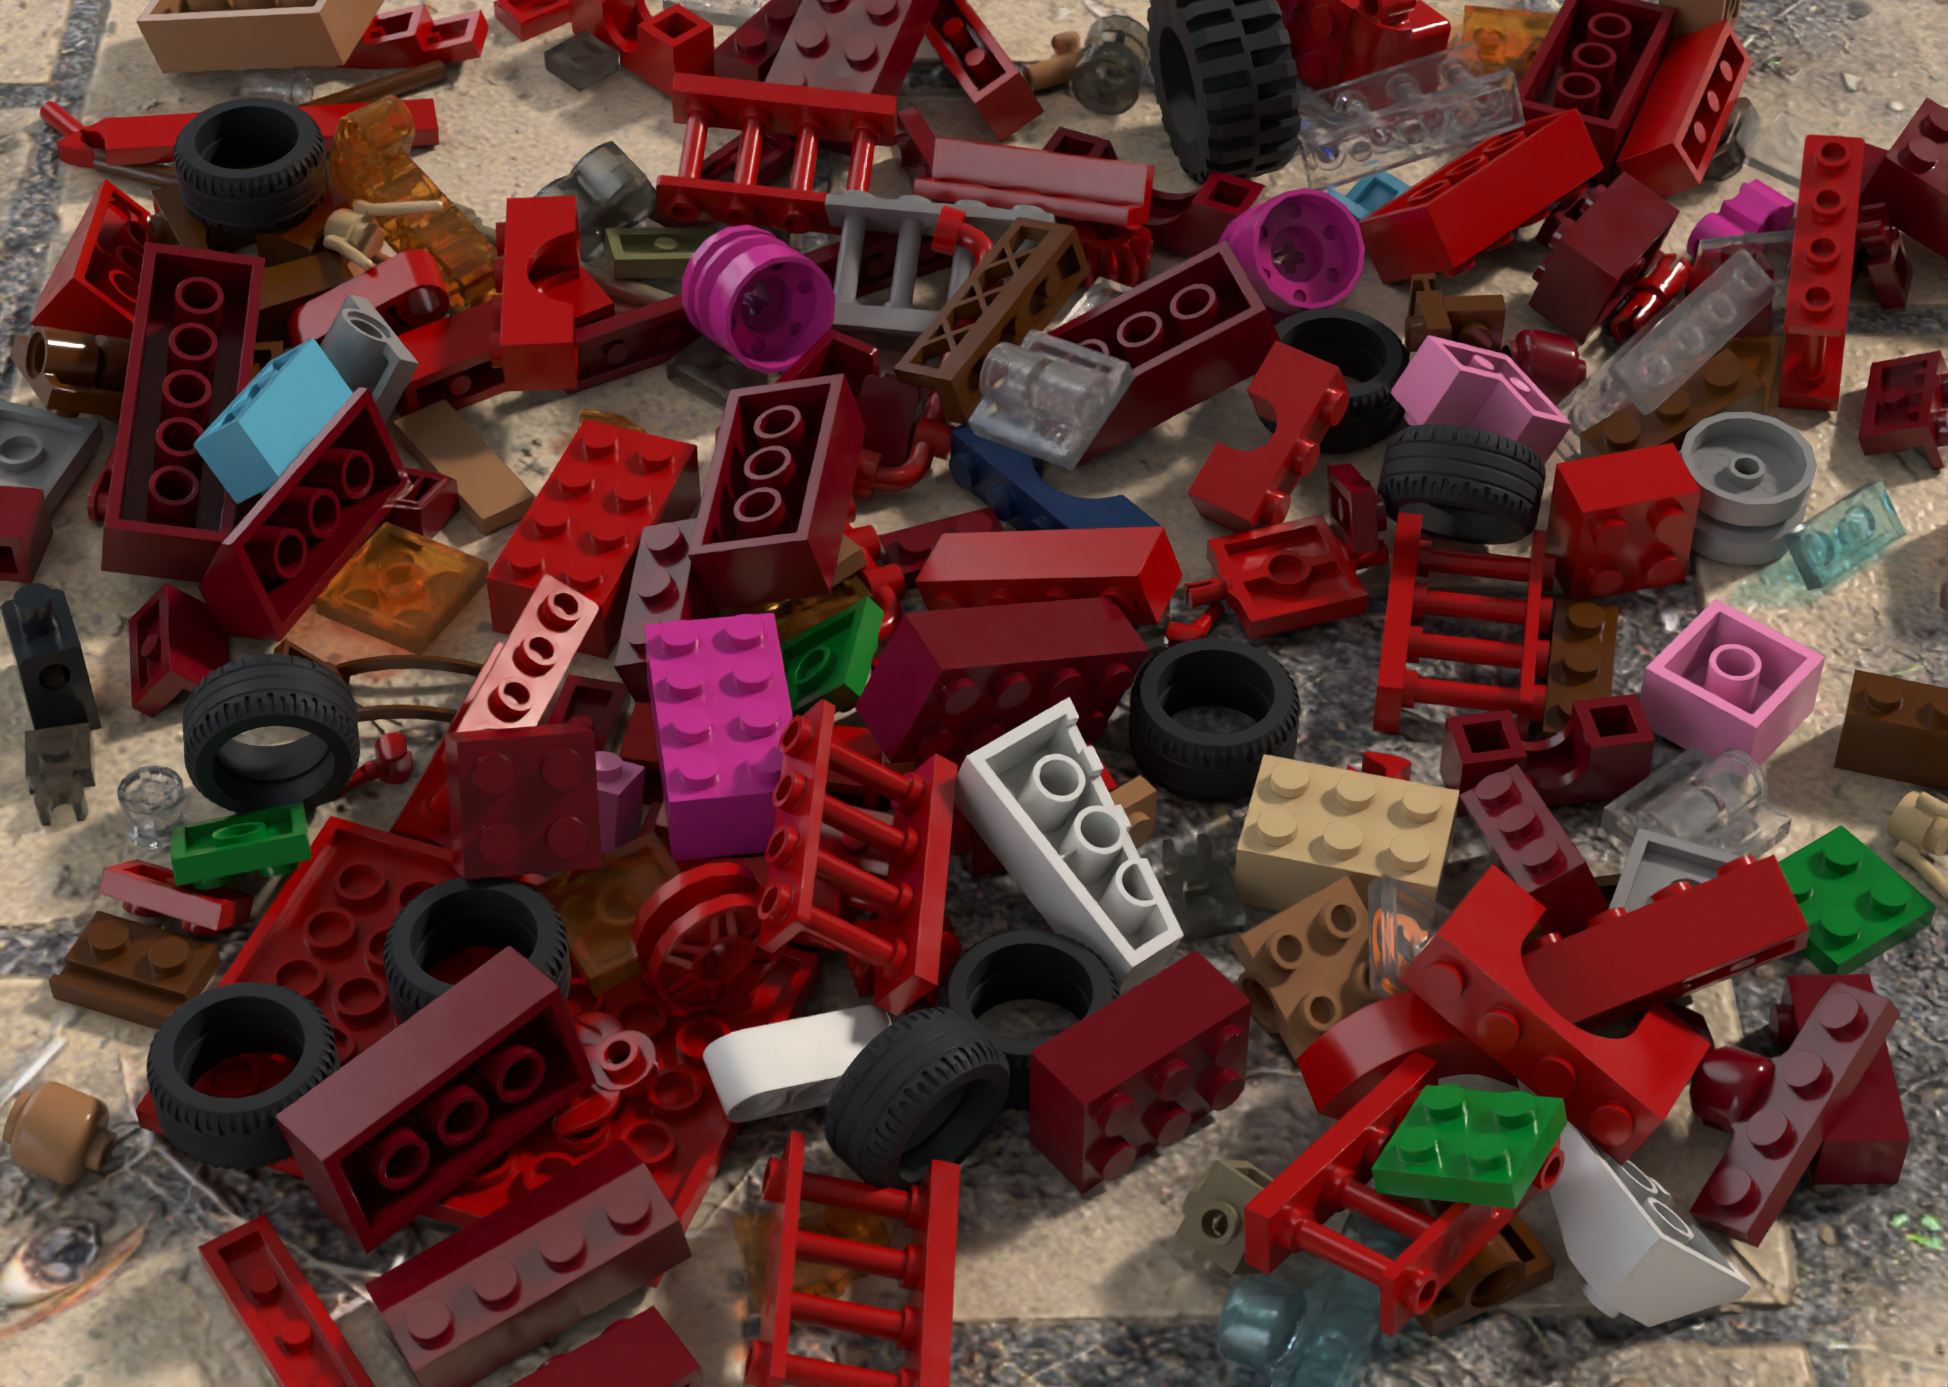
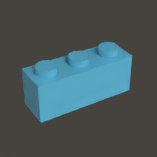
M311 338L270 360L194 442L193 446L236 504L258 493L263 497L353 392L315 339Z

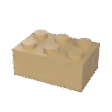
M1264 754L1237 846L1233 903L1281 912L1334 881L1348 875L1376 928L1386 917L1397 916L1408 921L1414 927L1419 939L1430 940L1452 849L1460 790Z

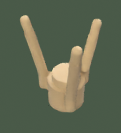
M357 200L353 210L341 208L328 218L324 229L323 246L337 251L363 269L370 270L373 267V263L378 265L391 258L380 252L384 243V233L375 216L439 212L443 209V203L438 200L370 203L364 200Z
M1911 791L1898 803L1888 823L1887 834L1899 842L1894 849L1893 855L1912 865L1948 902V880L1924 857V855L1929 853L1941 856L1948 850V803L1942 802L1924 791L1921 793Z

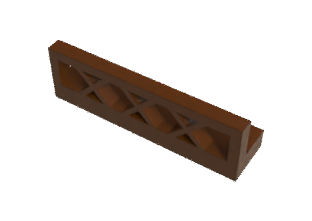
M1017 217L893 368L898 382L937 390L948 420L954 423L969 425L1090 273L1076 228L1069 225ZM1026 239L1040 242L1037 247L1013 255ZM1014 274L1006 285L983 293L990 283ZM983 313L976 323L952 331L959 321ZM951 351L950 355L938 369L923 366L927 360Z

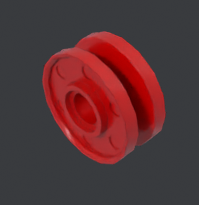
M732 862L704 864L685 871L655 890L638 910L630 930L631 949L638 962L648 972L650 982L655 991L669 1007L686 1012L714 1010L732 1003L762 984L780 963L788 942L772 954L758 947L762 920L758 918L757 910L765 889L749 868Z

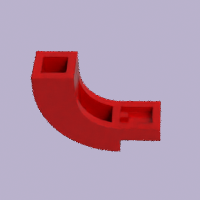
M1411 990L1389 996L1356 1011L1327 1030L1296 1059L1317 1113L1340 1120L1414 1051L1438 1061V1079L1455 1075H1481L1519 1088L1515 1076Z

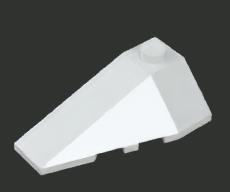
M1517 1079L1520 1091L1528 1092L1533 1096H1537L1533 1091H1531L1527 1086H1525L1521 1081ZM1567 1121L1565 1128L1560 1134V1150L1564 1152L1565 1156L1564 1166L1558 1180L1549 1189L1568 1258L1587 1283L1582 1288V1291L1596 1308L1611 1318H1617L1620 1313H1623L1651 1327L1742 1298L1752 1286L1700 1225L1693 1223L1688 1227L1678 1215L1664 1205V1202L1671 1195L1655 1179L1648 1178L1628 1160L1621 1166Z

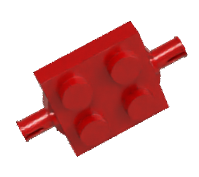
M1322 514L1207 540L1206 558L1216 577L1193 583H1185L1183 585L1185 602L1190 610L1221 601L1227 603L1235 611L1249 640L1366 613L1368 595L1359 581L1356 571L1379 565H1387L1389 563L1388 548L1384 544L1383 539H1378L1379 551L1354 554L1348 545L1332 533Z

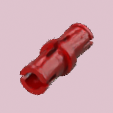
M1665 254L1648 277L1642 278L1635 283L1630 291L1629 302L1611 322L1612 334L1619 342L1622 343L1630 330L1633 329L1635 331L1628 339L1627 345L1637 346L1641 344L1656 321H1662L1668 317L1674 308L1672 306L1675 304V297L1684 285L1688 283L1693 273L1691 264L1686 258L1682 256L1680 261L1671 270L1669 267L1676 260L1677 254Z

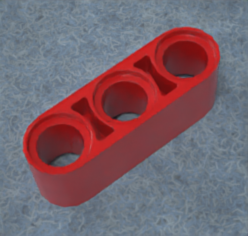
M410 249L391 257L372 269L299 306L288 317L286 330L292 349L311 338H314L320 346L345 298L350 294L367 298L398 336L440 320L448 311L450 300L436 258L427 251Z

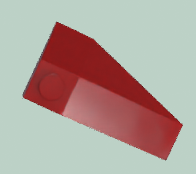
M105 179L97 188L44 287L30 324L34 327L43 326L91 333L94 337L106 335L131 339L145 242L154 243L147 221V216H150L151 213Z

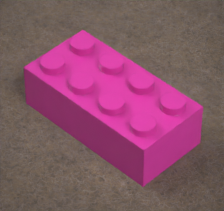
M774 613L740 614L731 617L687 621L674 620L665 623L644 624L648 689L672 861L765 852L768 841L773 834L776 807L772 804V796L780 779L783 753L779 750V742L786 725L793 718Z

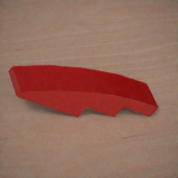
M425 4L377 14L345 64L333 68H409L437 59H441L446 64L480 58L489 25L481 10L432 20Z

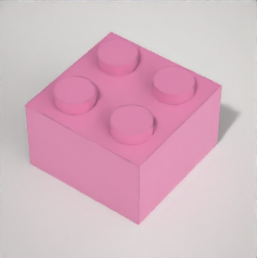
M1714 599L1645 668L1639 701L1651 731L1745 782L1813 712L1825 656Z

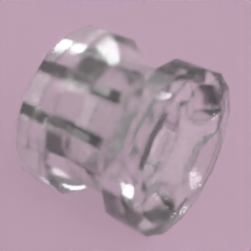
M153 765L134 770L121 780L117 789L118 802L124 813V826L129 839L144 848L157 849L170 846L172 827L191 823L189 807L184 801L185 791L181 777L176 771L168 767Z

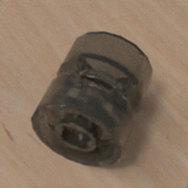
M1114 14L1101 17L1091 25L1071 78V89L1075 98L1086 109L1096 114L1113 116L1123 114L1135 105L1144 83L1145 74L1150 65L1149 60L1151 59L1150 48L1147 44L1148 30L1140 22L1128 16Z

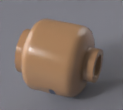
M48 1081L43 1083L34 1092L25 1089L19 1095L6 1120L2 1138L4 1142L10 1144L11 1159L16 1166L59 1184L72 1185L83 1178L89 1169L96 1172L102 1171L114 1149L117 1133L108 1129L109 1111L104 1101L61 1083Z

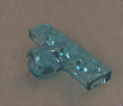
M1350 1211L1340 1233L1392 1260L1397 1259L1414 1242L1353 1211ZM1328 1261L1319 1280L1311 1288L1296 1289L1255 1274L1241 1277L1230 1291L1219 1318L1217 1339L1220 1342V1352L1224 1359L1269 1374L1273 1379L1270 1387H1360L1384 1333L1380 1331V1287Z

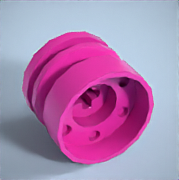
M1309 188L1284 192L1265 203L1258 204L1244 211L1228 223L1217 243L1219 244L1227 240L1266 307L1273 325L1299 312L1327 308L1336 304L1352 291L1363 270L1365 246L1359 224L1346 205L1327 192Z
M754 226L726 227L707 238L690 257L682 278L681 302L689 322L704 336L712 340L720 348L725 349L747 368L771 374L787 371L831 328L834 321L835 294L828 276L813 261L798 251L791 249L785 242L777 239L770 232Z

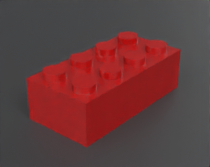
M1573 108L1501 128L1357 223L1360 226L1365 247L1383 284L1406 279L1410 286L1411 276L1414 274L1435 273L1437 275L1439 272H1442L1445 278H1450L1472 268L1476 264L1473 256L1479 252H1490L1512 241L1514 237L1511 231L1516 227H1527L1549 216L1551 212L1548 206L1555 201L1561 203L1587 190L1585 181L1603 170L1604 167L1578 109Z
M585 419L486 576L493 631L509 635L541 578L544 575H550L599 606V610L576 652L608 659L620 639L643 527L690 519L701 500L697 445Z

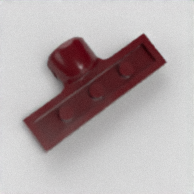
M1831 980L1793 1044L1782 1056L1768 1058L1735 1046H1723L1715 1048L1703 1057L1691 1079L1689 1089L1690 1105L1694 1113L1702 1119L1703 1125L1733 1135V1140L1689 1210V1213L1701 1227L1755 1248L1760 1246L1900 1016L1899 1011L1890 998Z

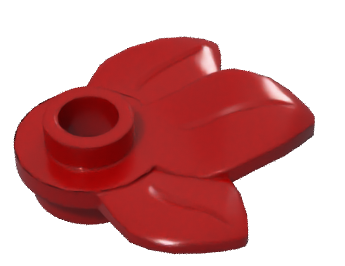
M600 1011L585 1012L571 1016L597 1082L554 1113L552 1130L556 1135H570L596 1127L614 1115L622 1099L638 1097L652 1087L658 1075L659 1054L653 1041L646 1034L635 1030H624L615 1016Z

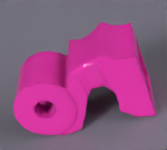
M1757 178L1749 183L1743 182L1737 196L1722 202L1718 214L1709 213L1696 224L1688 238L1687 253L1698 261L1702 253L1721 252V248L1727 245H1748L1759 250L1762 240L1780 249L1781 237L1787 222L1794 214L1795 202Z

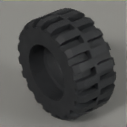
M1149 0L1151 7L1147 11V22L1149 24L1147 44L1150 48L1151 59L1149 63L1151 75H1153L1156 88L1154 92L1157 104H1159L1161 109V119L1165 132L1168 133L1171 140L1170 146L1174 155L1179 157L1180 166L1183 171L1189 174V178L1193 181L1204 184L1213 170L1244 179L1283 169L1294 157V152L1298 148L1299 139L1297 133L1301 131V118L1298 106L1301 105L1300 90L1297 89L1296 83L1297 69L1295 59H1292L1290 50L1291 41L1288 30L1284 28L1281 19L1282 12L1278 2L1274 0Z

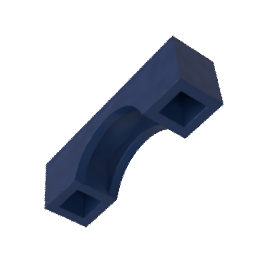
M1004 401L974 417L969 425L961 424L950 430L951 458L949 460V469L951 476L962 489L971 491L987 506H992L998 519L1008 522L1017 531L1161 526L1123 494L1107 498H1080L1064 494L1046 484L1041 479L1044 476V430L1008 401Z

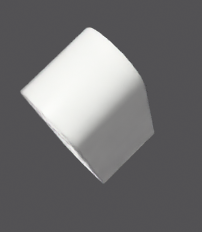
M874 1004L731 1032L709 1044L704 1050L702 1057L727 1119L735 1123L748 1122L828 1105L838 1081L848 1066L870 1041L891 1025V1021L886 1010Z

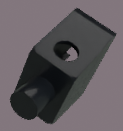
M40 583L22 586L15 592L13 600L5 601L0 606L38 745L102 728L81 644L64 591L60 589L51 590L48 586ZM61 664L65 683L58 687L44 686L41 671L46 666Z

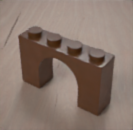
M252 163L233 169H251L271 163ZM179 184L151 191L155 214L147 216V221L154 243L234 253L241 248L256 243L255 235L225 233L197 221L188 212L181 199ZM330 249L281 265L264 268L256 343L283 341L284 349L291 347L286 330L287 319L291 312L354 278L340 253Z

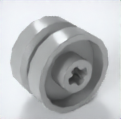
M1723 412L1698 422L1687 432L1680 452V456L1701 490L1691 549L1708 559L1731 565H1760L1782 557L1797 544L1803 524L1807 501L1817 468L1812 446L1791 426L1777 418L1754 412Z

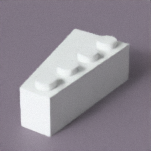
M1070 697L966 756L956 777L954 804L1055 933L1083 943L1085 947L1092 949L1094 954H1098L1101 957L1102 961L1111 970L1120 996L1160 972L1184 934L1148 859L1140 858L1128 833L1132 825L1122 805L1114 804L1101 777L1104 769L1093 745L1086 746L1076 725L1079 719L1078 713Z

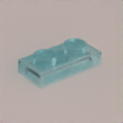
M1882 480L1864 484L1782 535L1807 590L1825 587L1907 534Z

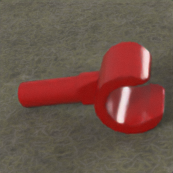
M1221 602L1212 603L1192 625L1170 621L1166 632V638L1169 639L1168 647H1173L1186 641L1204 639L1209 629L1224 613V605Z
M393 732L378 738L374 745L376 759L362 764L363 766L357 768L351 781L347 783V786L340 793L378 778L387 784L393 785L406 782L413 771L412 752L407 751L404 734Z

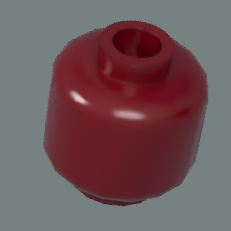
M1526 328L1515 334L1512 340L1506 339L1501 345V353L1508 355L1557 409L1565 405L1572 394H1578L1582 390L1586 379L1587 366L1584 360L1579 359V351L1572 338Z

